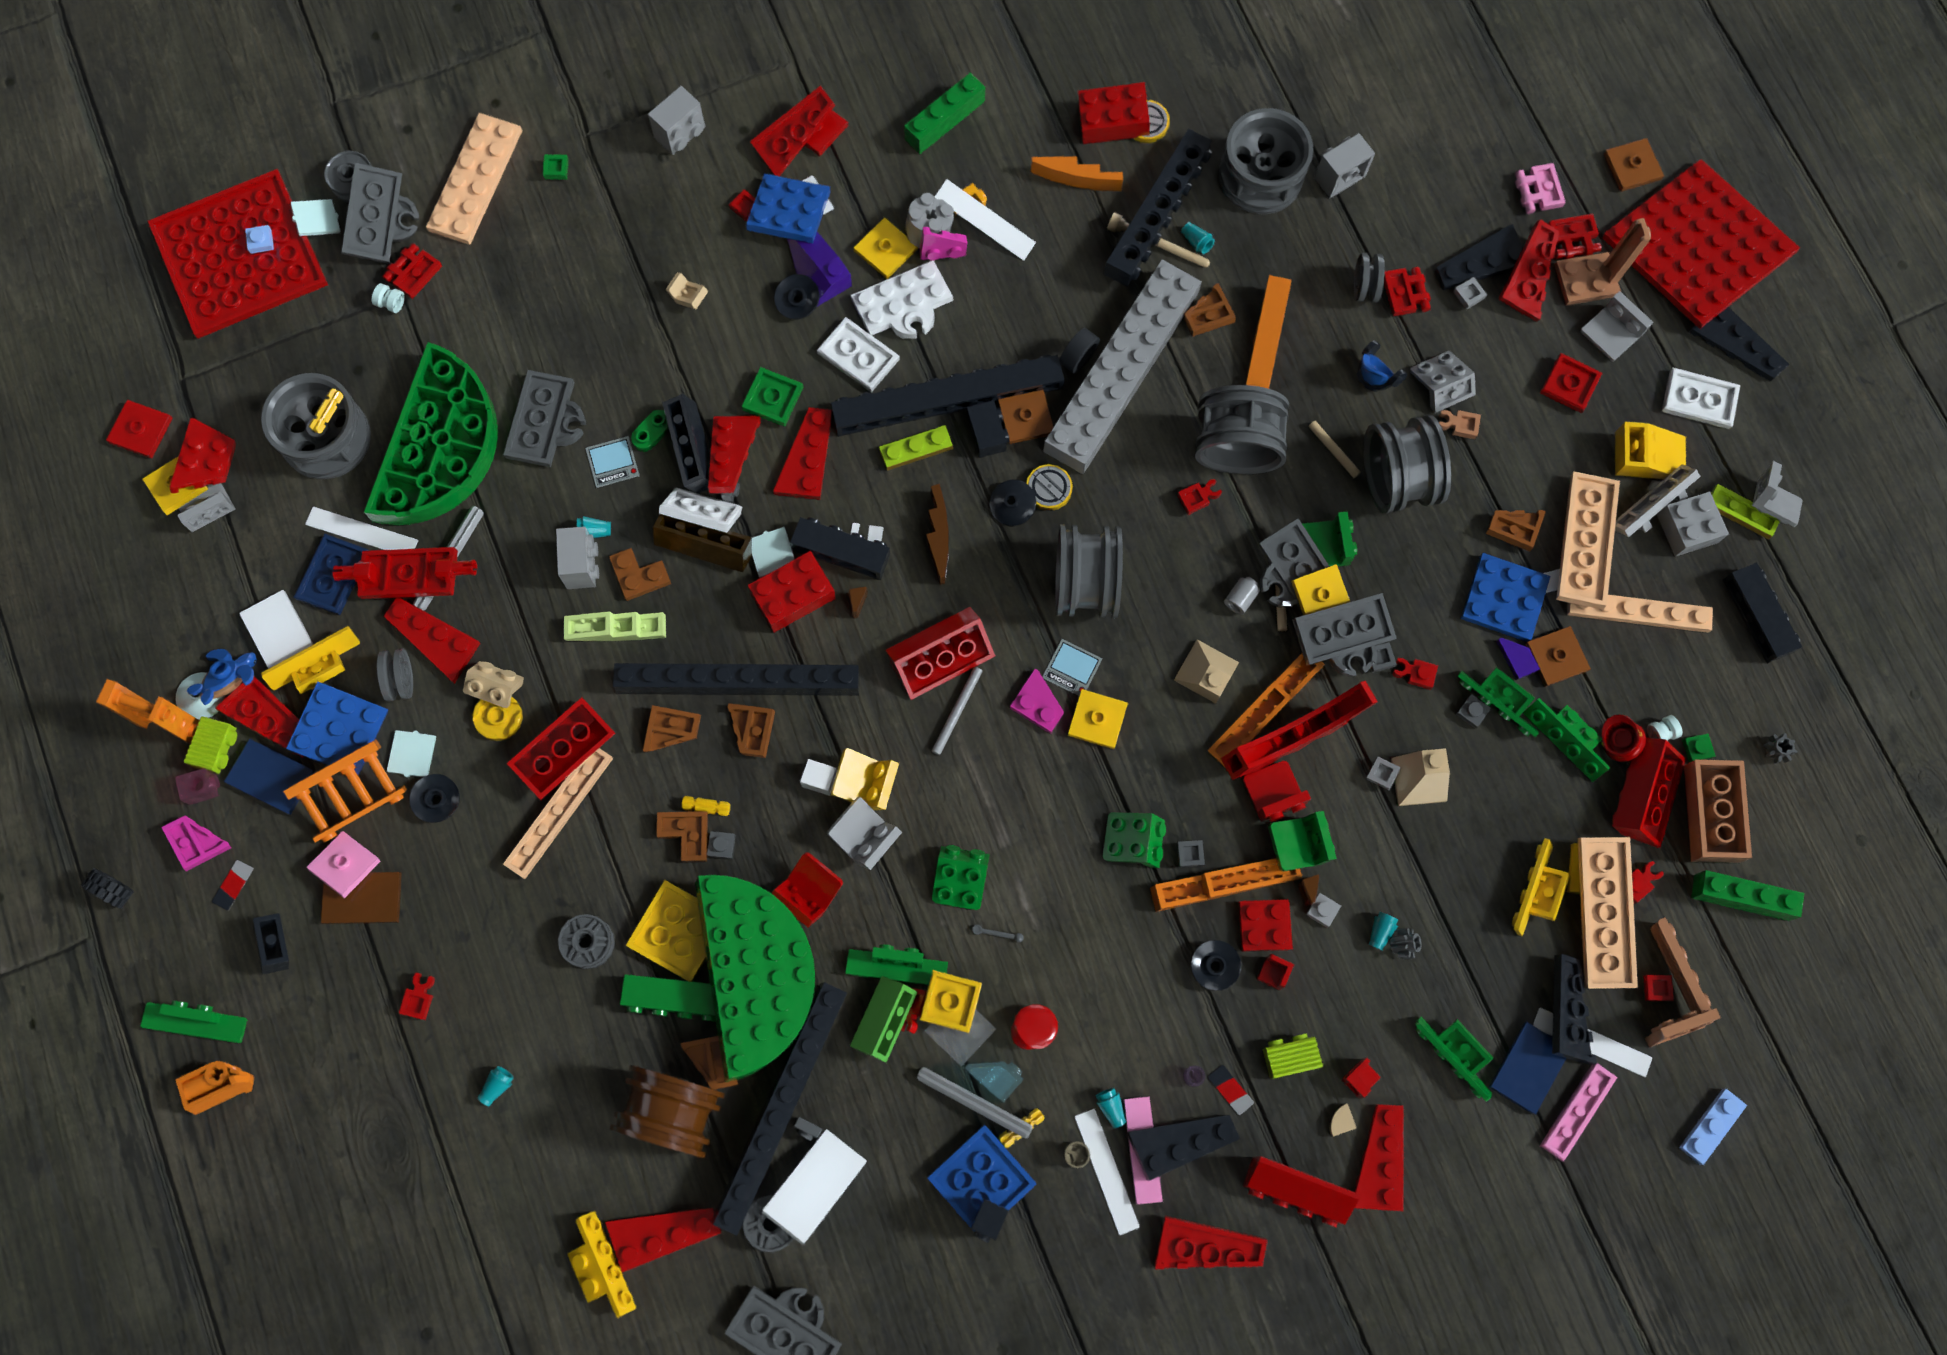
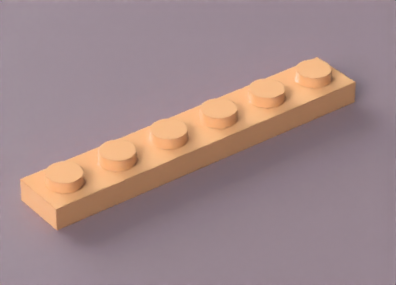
M1608 595L1607 606L1604 610L1568 602L1567 615L1709 633L1712 631L1713 607Z
M599 748L568 775L503 865L526 879L613 760V757Z

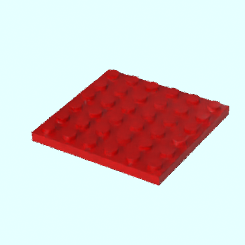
M1702 159L1605 232L1602 237L1614 249L1631 224L1637 219L1644 218L1646 225L1650 228L1651 239L1632 263V266L1699 329L1800 249L1796 243Z
M278 169L148 221L193 333L198 339L328 285L308 236H299L296 223L292 221L293 212L290 205L292 199ZM269 225L272 230L274 250L251 254L247 248L245 229Z

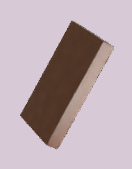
M370 872L345 898L323 883L321 923H399L402 873Z

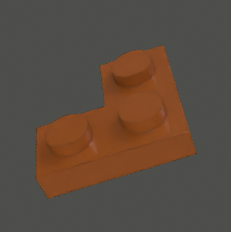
M632 548L609 556L626 601L671 584L662 560L639 568Z
M707 811L657 812V838H681L682 862H707Z

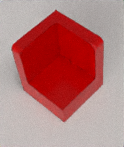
M1270 954L1266 957L1257 980L1281 990L1286 986L1294 964Z
M1368 1058L1361 1059L1341 1079L1359 1099L1365 1098L1372 1091L1370 1088L1380 1079V1076L1369 1065L1371 1061Z

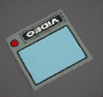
M629 436L586 448L596 488L640 476Z
M1062 639L1043 675V679L1080 696L1082 689H1088L1102 658Z

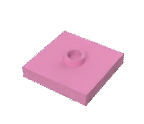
M342 831L307 866V869L345 898L380 863V860Z

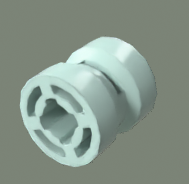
M380 283L373 291L372 303L375 306L386 307L388 311L397 313L403 306L404 292L397 289L391 290L389 286Z
M1668 715L1661 722H1653L1647 726L1650 738L1666 739L1667 741L1669 739L1675 740L1681 737L1683 733L1679 721L1673 715Z

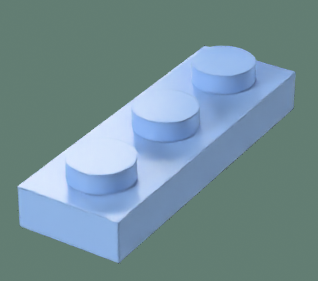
M1722 1089L1679 1148L1699 1165H1704L1747 1105L1728 1089Z

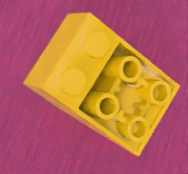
M1624 422L1615 432V475L1665 479L1681 464L1686 465V437L1648 423Z

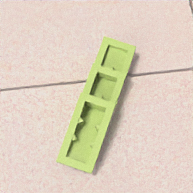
M600 612L564 616V640L626 641L666 638V615L663 612L641 615L637 612L620 614Z

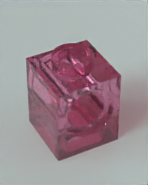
M205 768L175 777L180 800L189 805L219 796L217 790L220 787L218 777ZM203 781V787L196 791V785Z

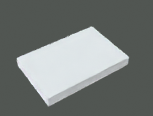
M847 317L842 320L817 349V354L871 393L900 360L898 354Z
M1672 368L1669 373L1662 412L1730 429L1733 426L1740 385Z
M675 488L659 508V514L726 533L733 526L742 511V507L679 488Z
M284 590L239 613L268 669L313 645Z

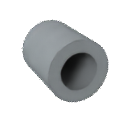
M1250 577L1240 578L1224 600L1225 605L1233 612L1243 615L1260 592L1257 587L1258 583Z

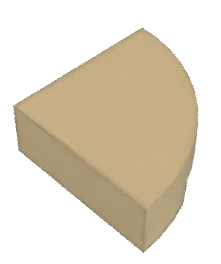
M1348 1104L1340 1106L1334 1113L1330 1123L1331 1137L1357 1128Z

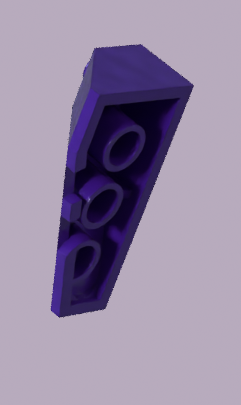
M818 232L813 243L787 238L796 273L811 278L819 289L820 298L817 307L852 287L851 273Z

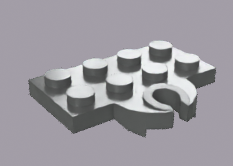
M355 163L341 254L389 264L392 242L408 240L416 233L418 226L406 227L400 220L403 216L419 220V213L415 204L408 198L399 195L402 173Z
M532 370L527 371L503 454L505 458L551 467L557 446H568L582 437L584 434L582 429H568V425L573 421L586 425V419L581 407L575 402L570 401L575 383L572 378Z
M1297 518L1257 545L1270 564L1263 571L1260 578L1261 593L1267 591L1271 584H1275L1279 587L1280 593L1278 596L1270 597L1267 601L1276 607L1284 608L1296 604L1302 613L1291 581L1330 566Z
M1383 593L1292 619L1306 666L1328 659L1338 673L1349 677L1356 676V671L1350 665L1352 658H1356L1359 661V671L1363 674L1376 663L1377 651L1375 645L1397 639Z
M753 1286L725 1332L727 1336L756 1355H836L843 1344L821 1330L824 1321V1307L818 1295L812 1299L813 1305L810 1310L803 1311L799 1308L798 1300L808 1290L803 1287L787 1290L775 1300L756 1286Z

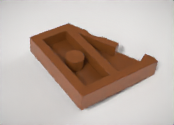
M1219 283L1213 286L1212 291L1206 297L1202 296L1195 306L1184 313V320L1192 336L1235 323L1236 319Z
M1507 510L1495 511L1486 534L1530 552L1534 547L1546 511L1538 510L1536 513H1525L1524 510H1515L1514 512H1508Z
M728 703V710L732 716V725L737 735L740 753L746 756L766 758L775 711L769 708Z
M652 705L643 751L651 752L697 739L701 715Z
M718 1036L681 1043L682 1049L692 1060L711 1089L717 1090L738 1085V1080L725 1083Z

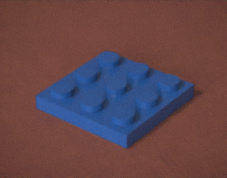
M764 174L746 224L747 230L813 243L830 195V186Z
M1482 553L1461 619L1529 642L1532 640L1551 576Z
M317 682L286 749L328 766L375 740L386 718L388 709ZM363 759L354 763L356 767L354 770L358 776L365 764Z
M986 1125L928 1177L930 1182L970 1228L983 1198L1010 1210L1037 1184Z

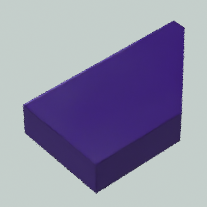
M1504 638L1496 641L1516 680L1540 670L1528 647Z

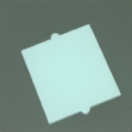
M332 199L291 202L292 221L296 223L299 236L340 233L337 220L338 214L335 213Z
M785 527L771 532L764 531L762 535L752 538V556L759 578L795 560Z
M396 730L387 772L402 774L407 778L410 776H427L429 774L436 736L420 734L418 731L412 733Z

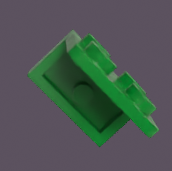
M1338 512L1333 521L1302 524L1329 566L1337 564L1339 567L1351 564L1357 555V545L1355 541L1352 542L1353 521L1348 518V512Z
M1324 811L1315 812L1299 819L1275 822L1268 826L1277 863L1282 872L1319 866L1337 859Z
M1110 813L1108 815L1104 843V860L1110 862H1135L1150 868H1159L1160 861L1163 858L1162 842L1166 834L1165 820L1153 813Z
M955 845L941 846L932 895L933 902L979 910L982 903L990 854H986L978 849L962 850Z

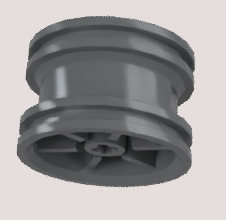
M1429 414L1422 417H1413L1409 419L1406 427L1397 429L1391 422H1383L1380 425L1376 423L1368 426L1364 437L1365 473L1372 499L1381 513L1402 511L1406 507L1407 501L1418 500L1425 507L1446 502L1451 488L1450 455L1442 427L1434 416Z
M1065 524L1059 525L1055 582L1056 616H1062V612L1065 611L1068 612V616L1073 617L1075 610L1082 608L1097 609L1100 618H1105L1106 613H1111V618H1118L1123 569L1121 526H1115L1114 531H1110L1109 526H1103L1100 534H1080L1077 525H1072L1071 530L1066 529Z

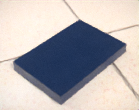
M324 534L294 598L340 616L356 581H335L333 572L338 571L333 570V567L335 565H354V563H358L361 560L362 551L369 550Z
M249 739L224 782L291 815L299 800L296 797L288 800L283 791L316 772Z
M1524 1022L1489 1088L1529 1113L1536 1115L1566 1058L1552 1054L1551 1036L1530 1023Z

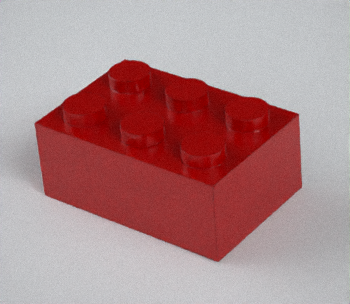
M1145 82L1078 91L1083 144L1150 136Z
M811 551L748 585L751 596L773 633L836 599L832 585Z

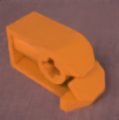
M215 1061L176 1079L184 1110L197 1115L243 1092H251L254 1076L241 1071L242 1069L222 1061Z

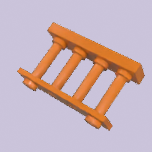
M109 679L106 680L96 703L139 727L147 729L149 723L152 722L189 744L193 740L198 722L200 721L162 697H158L156 703L152 704L119 683Z
M377 739L283 791L288 800L296 797L297 800L300 799L316 824L320 833L312 838L314 842L321 839L323 842H327L337 836L335 831L388 801L392 805L404 798L402 793L407 790L405 785L396 790L376 757L378 756L376 751L381 748ZM361 759L364 762H368L387 793L386 796L375 802L354 770L356 768L354 763ZM339 771L342 775H346L365 808L354 814H351L332 783V775ZM316 784L324 788L343 819L331 827L328 826L309 795L311 793L309 788Z

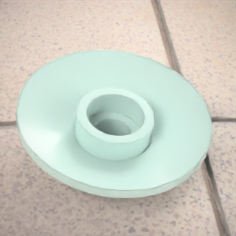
M205 672L188 676L181 682L176 692L177 707L198 720L202 716L206 718L214 716L218 712L215 707L226 698L225 695L212 699L209 704L204 705L200 696L195 698L187 692L190 686L202 683L207 674Z

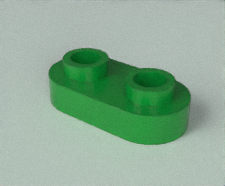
M653 411L633 431L631 439L637 450L642 452L650 451L669 432L665 411ZM658 418L663 419L661 423H655V420ZM641 435H647L646 439H639Z

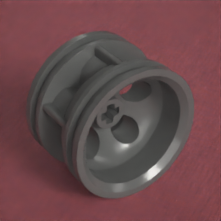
M1257 109L1240 117L1230 129L1219 167V183L1225 196L1238 208L1255 214H1271L1288 207L1300 193L1305 174L1312 160L1313 142L1308 129L1298 118L1279 109ZM1258 144H1268L1272 147V151L1262 153L1258 148ZM1244 154L1248 156L1250 163H1242L1237 155ZM1285 158L1290 160L1292 165L1284 168L1279 167L1277 161Z
M304 373L290 377L275 387L264 403L261 421L266 438L294 470L306 477L322 480L340 477L354 469L368 451L371 431L365 414L354 402L343 385L329 376L318 373ZM330 389H336L343 394L341 402L336 404L337 408L329 422L324 424L326 427L323 432L319 434L309 428V424L313 418L316 419V416L312 415L313 407L322 404L324 399H328L326 395ZM346 415L344 425L336 427V420L340 416ZM302 421L305 423L306 428L303 432L294 433L290 431L291 426L295 422ZM306 445H315L313 451H301Z
M1251 385L1222 386L1205 392L1199 398L1198 418L1204 425L1201 435L1196 440V460L1207 468L1226 473L1258 474L1280 468L1286 462L1288 399L1277 391Z

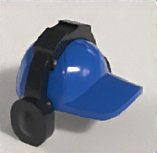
M1375 340L1370 342L1362 351L1363 356L1359 363L1357 377L1366 389L1377 392L1386 390L1391 386L1397 387L1405 380L1408 374L1402 369L1394 374L1386 364L1374 356L1381 346Z

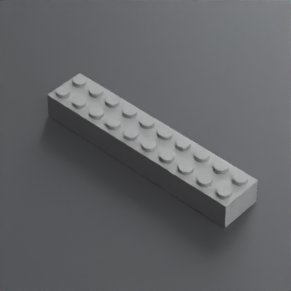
M1161 260L1045 440L1043 452L1079 473H1085L1183 319L1184 313L1188 311L1195 300L1202 281Z

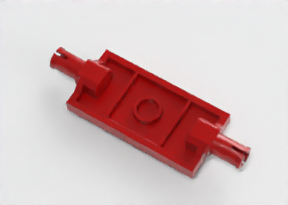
M455 547L362 551V558L358 563L348 566L335 565L333 570L338 572H333V578L335 581L355 580L358 584L357 596L361 599L454 595L455 577L457 575H476L477 571L473 569H477V563L475 560L457 561L458 550Z

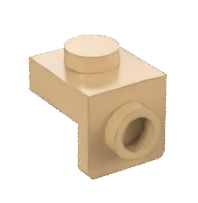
M678 272L666 288V291L677 304L697 309L708 293L703 285L687 281L683 274Z

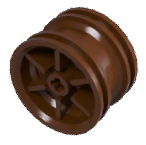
M630 1065L629 1070L633 1071L631 1079L626 1078L624 1083L629 1084L632 1090L625 1110L614 1112L613 1116L618 1119L616 1125L610 1124L609 1129L646 1142L705 1158L706 1152L701 1150L703 1144L709 1145L710 1139L704 1137L703 1131L709 1113L713 1110L720 1111L721 1106L716 1105L718 1097L724 1098L725 1093Z

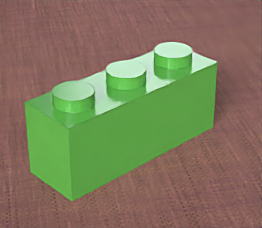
M882 976L850 1046L866 1055L887 1062L918 992L905 984Z

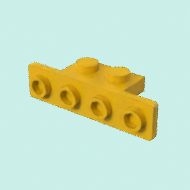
M347 626L261 673V676L272 690H276L294 681L297 690L303 694L315 688L317 682L323 683L345 671L339 655L359 645L360 641L351 628Z
M1544 838L1543 844H1539L1537 847L1535 867H1531L1528 873V881H1530L1528 888L1522 891L1519 913L1516 912L1513 917L1512 926L1519 936H1523L1530 914L1555 921L1570 877L1568 872L1547 867L1553 849L1550 839Z
M591 1212L577 1218L576 1223L585 1244L567 1255L587 1302L589 1303L607 1294L616 1317L635 1310L636 1306L633 1297L629 1292L622 1271L617 1264L596 1212Z

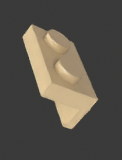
M479 661L467 671L463 692L503 708H508L512 694L522 686L524 677L516 675L511 670H502L494 667L489 662Z

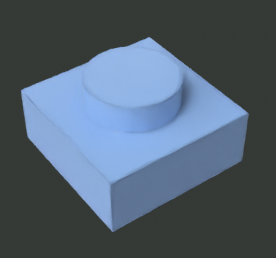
M269 225L245 229L247 248L251 254L274 250L272 230Z

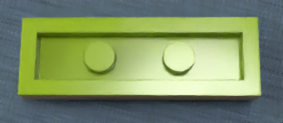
M944 425L880 446L879 450L888 471L952 450L953 444Z
M1719 484L1714 487L1711 495L1721 515L1767 539L1774 535L1780 522L1777 518L1758 511L1756 507L1752 506V501Z

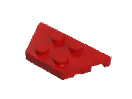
M190 418L170 483V492L175 494L179 493V488L193 486L194 489L209 484L215 485L226 482L236 448L235 440L194 418Z

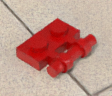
M1593 214L1549 221V225L1559 230L1556 245L1562 244L1563 248L1555 250L1556 259H1571L1576 255L1589 256L1601 251L1600 243H1592V239L1599 235ZM1581 241L1582 245L1573 247L1572 242Z
M414 243L400 252L401 256L394 264L390 263L386 268L387 271L382 276L387 282L397 277L393 281L394 286L411 299L420 292L442 267L441 262L425 250H422L416 256L415 254L420 249ZM408 262H410V264L404 269V271L401 270Z
M1420 267L1412 268L1411 276H1408L1406 268L1385 271L1384 285L1393 316L1415 313L1417 310L1416 304L1421 306L1422 312H1427L1431 309L1429 303L1431 301L1430 294L1426 292L1424 285L1426 280L1424 274H1421ZM1411 286L1416 288L1417 294H1413Z

